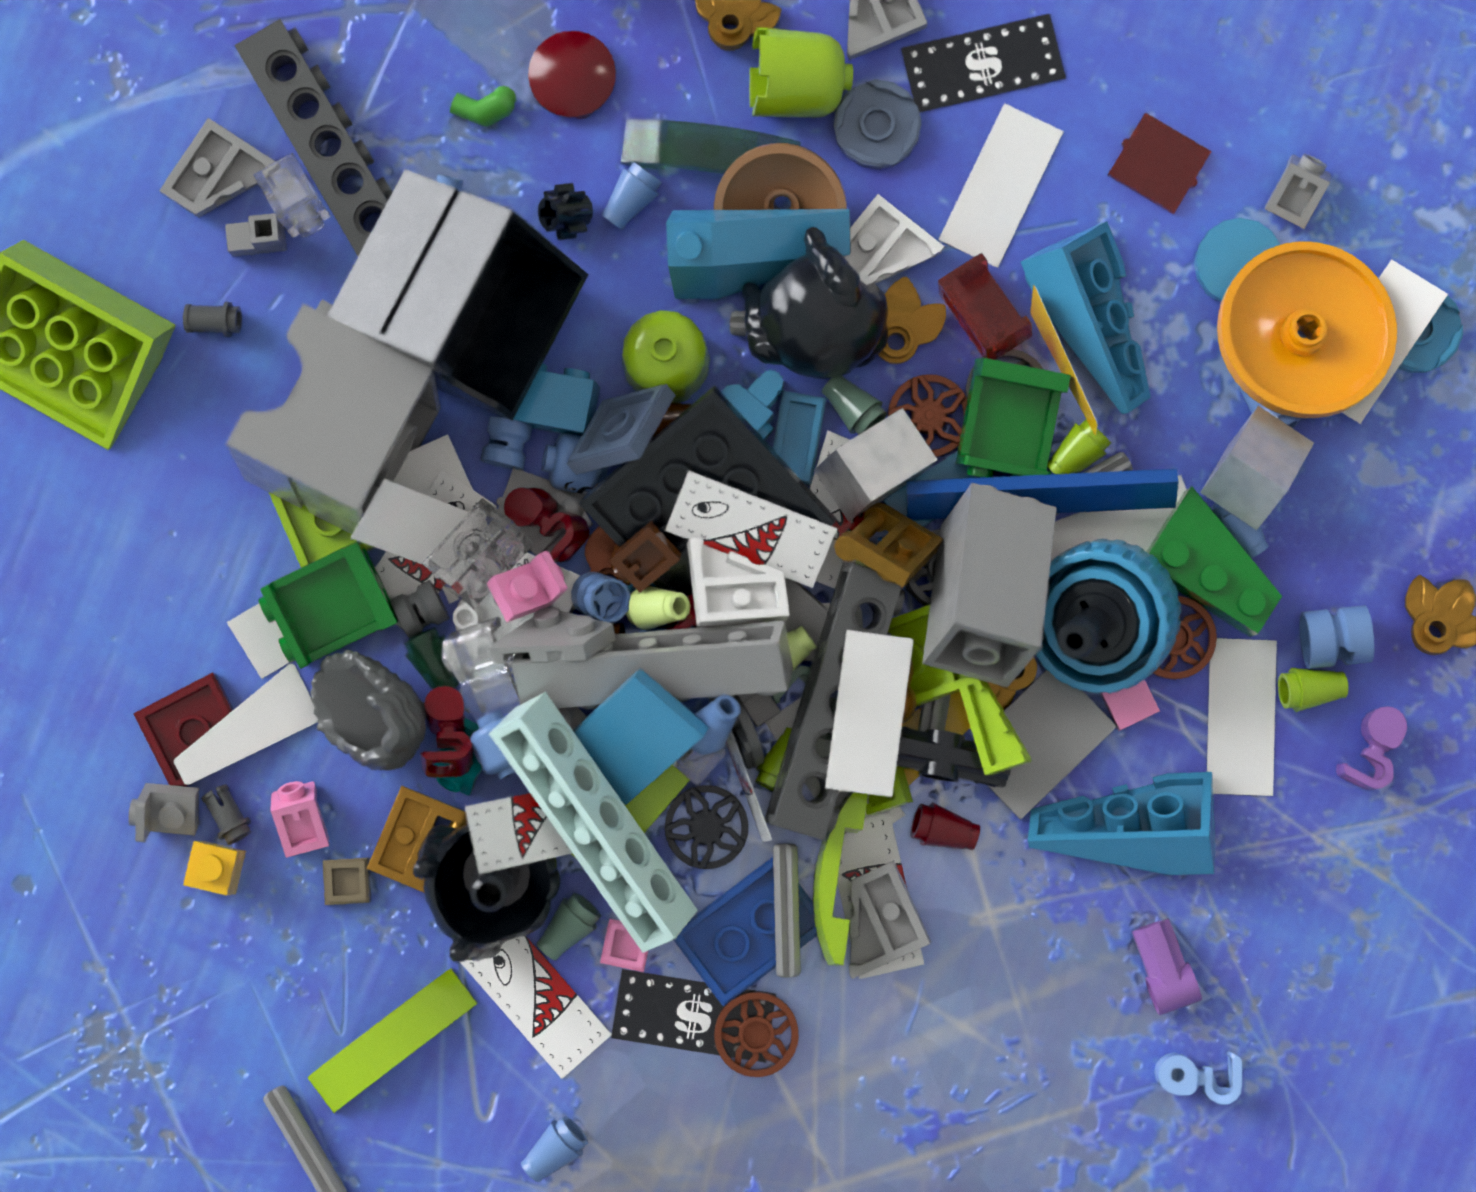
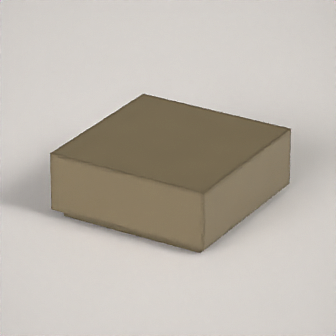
M369 858L323 860L325 905L371 902L370 870L367 869Z

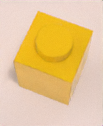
M193 841L183 885L222 895L236 894L246 851L207 841Z

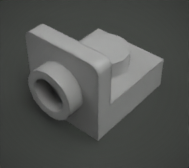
M1292 154L1287 162L1284 173L1265 205V209L1305 229L1330 184L1331 174L1325 171L1327 165L1308 154H1303L1302 158Z
M145 783L138 799H132L129 808V825L135 826V841L145 843L150 831L195 836L199 827V788Z

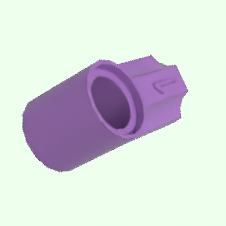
M1169 919L1153 922L1131 931L1148 976L1145 977L1147 989L1159 1016L1202 1001L1196 977L1189 963L1184 961Z

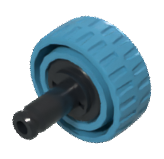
M1096 539L1092 542L1086 541L1069 548L1050 562L1042 644L1035 656L1038 657L1041 665L1054 675L1057 680L1079 691L1084 690L1095 694L1107 692L1110 694L1119 692L1123 688L1129 689L1149 677L1165 661L1173 649L1176 636L1180 631L1181 603L1178 599L1177 587L1170 578L1171 575L1152 554L1150 555L1143 548L1128 544L1123 540Z

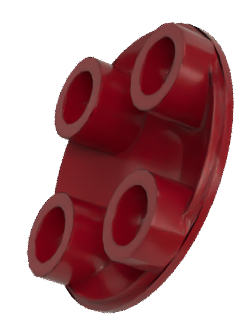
M564 31L550 36L537 47L529 63L528 79L534 97L546 110L562 117L585 119L599 109L610 97L615 85L616 68L610 51L599 39L585 32Z

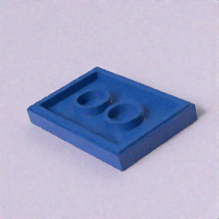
M773 857L693 916L674 939V942L723 1007L776 967ZM798 883L800 948H802L817 936L814 922L813 901Z

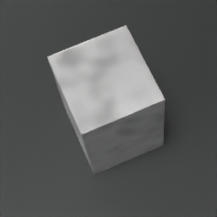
M1257 406L1227 446L1200 493L1257 530L1289 490L1314 442L1260 406Z
M901 408L835 449L814 471L849 522L867 511L875 503L881 502L904 487L906 482L913 481L938 459L904 409Z

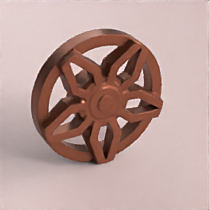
M932 374L920 375L909 379L897 389L890 401L888 416L903 408L904 411L912 412L910 420L917 430L928 435L925 441L928 446L934 441L935 433L940 439L951 442L945 447L932 450L936 457H940L950 453L959 446L962 428L954 418L947 417V415L953 414L961 404L964 421L967 397L957 384L945 377ZM929 383L940 384L949 390L940 393L937 399H934V390ZM918 384L923 386L928 394V398L921 400L918 397ZM911 388V400L915 406L905 404L896 407L901 396ZM956 395L957 399L952 406L945 408L942 403L943 399ZM945 423L950 424L958 436L944 432L942 428Z
M1178 596L1179 602L1197 613L1184 617L1181 621L1180 631L1176 636L1175 645L1169 653L1170 661L1163 670L1159 666L1152 673L1165 679H1183L1198 673L1208 664L1216 648V628L1210 614L1199 603L1183 596ZM1202 618L1203 622L1195 631H1192L1188 623ZM1207 627L1208 646L1206 652H1204L1199 642L1193 641V638L1199 637ZM1190 647L1194 648L1201 660L1198 661L1187 656L1186 651ZM1178 655H1180L1182 661L1193 665L1192 668L1186 671L1170 672L1177 663Z
M749 992L737 996L722 1009L716 1021L714 1036L720 1057L732 1070L749 1077H764L778 1072L788 1064L796 1051L799 1031L793 1012L781 999L764 992ZM748 1000H752L758 1011L757 1016H748ZM759 1000L771 1002L781 1010L770 1012L764 1018V1009ZM741 1003L740 1015L744 1022L742 1023L737 1019L724 1021L729 1012ZM787 1016V1019L778 1028H773L770 1023L772 1019ZM734 1026L739 1028V1036L735 1037L722 1032V1028ZM791 1026V1042L788 1050H786L782 1041L774 1036L782 1034ZM722 1039L733 1044L741 1043L736 1049L735 1061L727 1054ZM772 1044H775L783 1058L780 1059L770 1054L767 1049ZM745 1049L752 1052V1057L744 1066H741L742 1052ZM759 1053H762L765 1059L775 1063L764 1069H750L757 1062Z

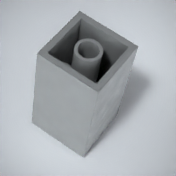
M971 483L940 527L939 536L943 538V541L937 550L922 664L1008 687L1041 648L1057 507L1040 503L1034 498L1019 497L1005 493L990 485Z

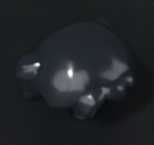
M810 227L806 230L804 236L805 255L789 263L767 282L762 290H760L756 283L748 282L743 285L745 331L749 350L752 356L765 364L783 365L789 370L806 377L826 379L845 375L854 368L868 365L886 347L888 341V306L886 296L874 283L866 285L862 282L858 272L849 264L844 256L827 243L824 233L816 227Z
M468 824L458 828L445 825L433 827L421 843L416 863L413 866L414 876L424 879L425 899L437 926L446 936L453 940L449 949V957L452 961L459 963L467 960L477 962L492 958L500 952L504 942L528 935L542 927L550 911L551 899L557 895L560 887V874L557 870L556 857L479 874Z

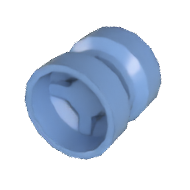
M490 417L487 431L490 434L489 443L483 447L480 461L503 468L513 469L514 467L517 470H523L526 459L523 453L524 443L530 440L533 426L502 417Z
M592 571L578 577L572 587L571 599L574 607L580 613L611 623L623 618L627 613L630 592L621 580Z

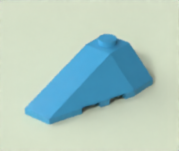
M1212 772L1167 773L1152 777L1153 784L1129 790L1127 784L1113 787L1112 795L1090 800L1085 796H1079L1031 809L1028 834L1029 848L1166 875L1214 874L1216 840Z

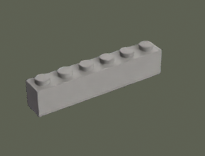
M785 621L615 634V641L587 660L531 662L529 653H516L511 663L520 704L546 692L557 709L569 707L596 709L639 668L679 702L701 697L717 699L720 695H729L731 697L754 693L761 696L775 695L780 691H788L793 671Z

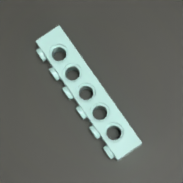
M544 692L515 707L489 733L493 741L642 953L674 940L698 911L547 693Z

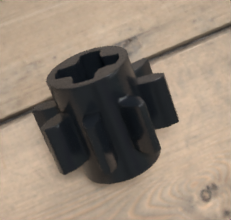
M573 183L558 184L554 186V190L544 191V198L538 205V218L546 232L556 231L557 239L565 240L576 238L577 233L587 231L586 225L592 220L593 206L584 191L574 192Z

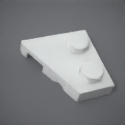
M877 194L851 226V253L844 256V258L858 272L862 282L866 285L870 283L876 284L938 256L943 251L944 245Z
M689 538L687 549L697 627L786 621L790 615L784 572L764 564H753L747 557L732 551L729 554L703 545L704 540L699 538Z

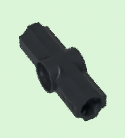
M904 726L901 728L896 767L919 771L918 775L936 780L957 782L960 779L991 787L1003 788L1006 786L1011 769L994 775H984L976 744L973 741L965 740V736L943 730L926 729V732Z

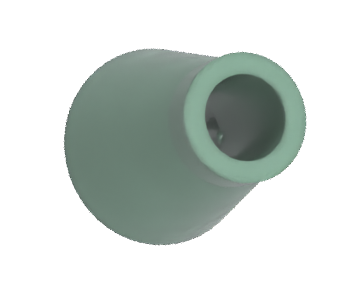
M842 375L832 377L822 389V393L828 398L851 434L857 433L859 435L884 420L887 415L881 408L882 402L846 380Z
M574 893L569 899L563 898L543 936L536 944L546 956L556 961L564 952L597 929L596 922L601 915L587 899Z

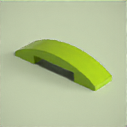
M850 791L839 806L837 823L832 832L826 833L817 856L813 882L814 922L822 953L827 964L830 966L844 965L850 924L848 919L832 917L844 832L858 833L863 830L868 797L866 793Z
M450 968L346 1046L307 1078L332 1112L335 1113L478 1003L453 969Z

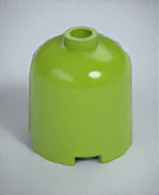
M768 27L756 28L752 49H759L760 56L759 68L750 67L749 105L750 108H753L752 116L818 118L825 117L834 112L841 102L843 90L851 91L853 84V64L845 63L844 51L839 42L830 35L818 32Z
M659 310L645 314L632 324L624 338L622 366L626 380L635 392L667 384L675 394L672 403H680L691 398V395L700 389L708 376L710 355L703 333L693 320L679 312Z

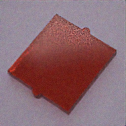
M1145 112L1131 137L1123 140L1121 144L1123 150L1108 176L1174 214L1189 188H1194L1197 185L1196 176L1211 151Z

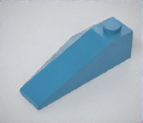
M850 209L673 210L666 222L668 269L675 299H719L742 291L743 285L748 282L756 283L757 285L769 282L789 263L806 254L804 236L806 230L810 227H816L821 230L826 237L827 243L836 248L842 256L850 255Z
M1108 222L1100 223L1047 246L1022 260L1021 265L1025 272L1026 282L1032 289V292L1033 285H1035L1051 322L1120 413H1129L1151 398L1141 346L1132 340L1129 329V318L1135 317L1132 302L1124 303L1120 279L1126 277L1124 262Z

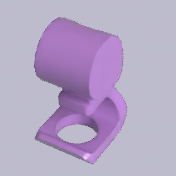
M1388 706L1374 709L1362 719L1361 733L1369 747L1364 748L1360 756L1367 759L1374 767L1375 773L1373 778L1350 767L1347 763L1337 764V775L1365 790L1381 789L1390 784L1394 777L1393 764L1389 758L1384 756V753L1401 745L1407 731V722L1404 715L1396 708Z

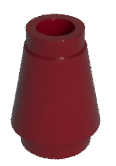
M934 802L929 806L925 804L918 806L911 826V838L920 840V845L974 850L980 835L979 824L972 823V821Z

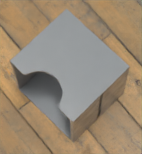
M303 303L287 332L289 343L296 349L301 359L302 373L284 405L265 412H244L231 433L226 446L244 480L301 509L305 505L309 513L353 534L384 478L394 482L393 480L405 462L409 451L421 446L441 409L434 371L415 359Z

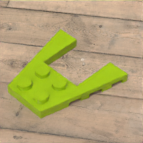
M930 605L892 618L888 633L895 637L913 639L911 659L914 672L910 686L916 696V707L960 691L984 775H994L1032 762L1029 753L986 681L922 664ZM896 767L892 797L869 794V804H866L867 815H876L913 802L904 768Z

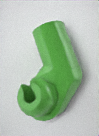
M506 86L497 87L494 92L479 101L461 93H456L450 106V113L481 126H491L508 117L513 112L516 94L511 88Z

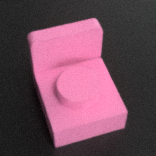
M548 551L539 553L528 564L493 576L486 583L506 622L550 607L567 590L563 572L554 562Z
M300 781L284 784L271 794V814L286 858L329 846V836L317 802L315 782L312 781L304 784Z

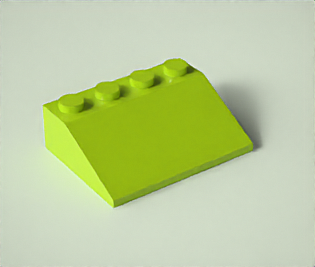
M22 240L0 252V389L109 450L114 445L159 366L176 325L31 243Z

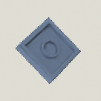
M662 384L603 400L569 457L567 465L577 475L640 459L675 397L673 391L667 384Z

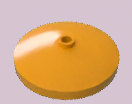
M1302 241L1285 243L1265 250L1250 260L1238 272L1229 284L1220 304L1217 336L1220 352L1229 373L1241 389L1252 399L1282 415L1305 419L1322 418L1350 409L1361 402L1380 384L1394 357L1397 343V323L1394 308L1385 287L1372 270L1362 261L1337 247L1318 242ZM1297 331L1303 332L1306 337L1302 338Z

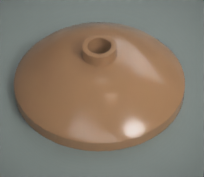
M788 143L761 145L738 157L722 176L714 200V210L780 209L775 204V199L780 196H785L790 200L791 207L788 209H847L845 191L834 169L813 151Z

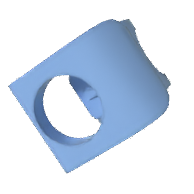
M1227 1051V1087L1217 1085L1213 1074V1067L1203 1066L1202 1069H1198L1190 1059L1179 1053H1168L1162 1056L1156 1063L1154 1073L1158 1084L1170 1094L1192 1095L1199 1086H1202L1206 1097L1218 1104L1226 1105L1237 1100L1241 1094L1242 1059Z

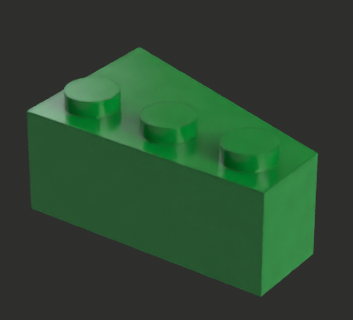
M1191 486L1184 491L1176 504V508L1172 510L1146 552L1157 558L1159 563L1167 569L1179 593L1196 601L1206 610L1245 635L1252 637L1259 634L1282 595L1196 490Z

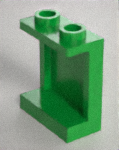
M988 358L975 359L955 464L968 466L967 475L982 478L993 477L994 471L1011 474V476L1051 474V472L1047 471L1061 393H1068L1071 375Z
M355 541L264 585L260 589L263 597L258 599L262 612L268 622L271 623L276 620L283 634V637L279 638L278 641L289 663L296 660L300 669L321 657L377 630L382 631L399 621L390 603L391 598L363 542Z

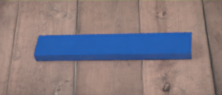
M1177 469L908 481L906 482L907 517L911 520L947 518L971 483L990 485L1005 493L1037 499L1040 503L1057 507L1056 513L1176 508L1179 483Z

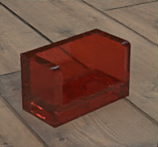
M983 253L978 254L938 280L941 298L983 358L996 360L1032 337V323L1027 316L1021 318L988 271V260Z

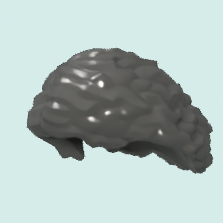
M346 650L342 654L335 653L332 656H327L320 664L321 670L314 674L311 681V701L314 705V715L318 718L317 730L323 732L327 740L332 745L337 746L338 750L344 754H349L357 763L367 766L371 770L387 771L405 766L414 757L425 737L426 712L424 703L407 682L400 680L396 673L390 672L379 661L351 650Z

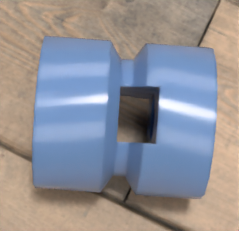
M1366 605L1339 608L1336 615H1332L1328 609L1301 612L1299 621L1300 643L1307 669L1335 666L1337 659H1341L1345 665L1370 663L1373 661L1374 633L1371 616Z

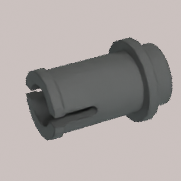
M225 302L223 306L186 304L183 311L184 330L186 333L220 332L225 337H231L232 333H239L241 330V308L233 306L231 302Z
M225 784L216 788L223 806L219 805L212 790L201 799L206 804L220 830L217 834L219 839H225L227 844L230 845L245 838L252 831L248 826L251 823L250 818L243 817L229 791L228 785Z

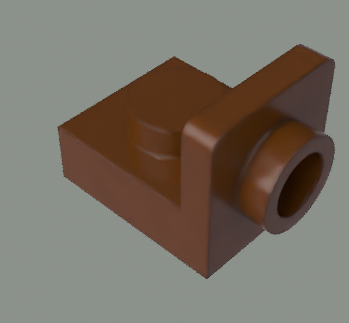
M649 522L621 547L616 545L609 561L612 563L611 567L617 578L625 585L632 584L641 593L680 560L682 553L652 522Z

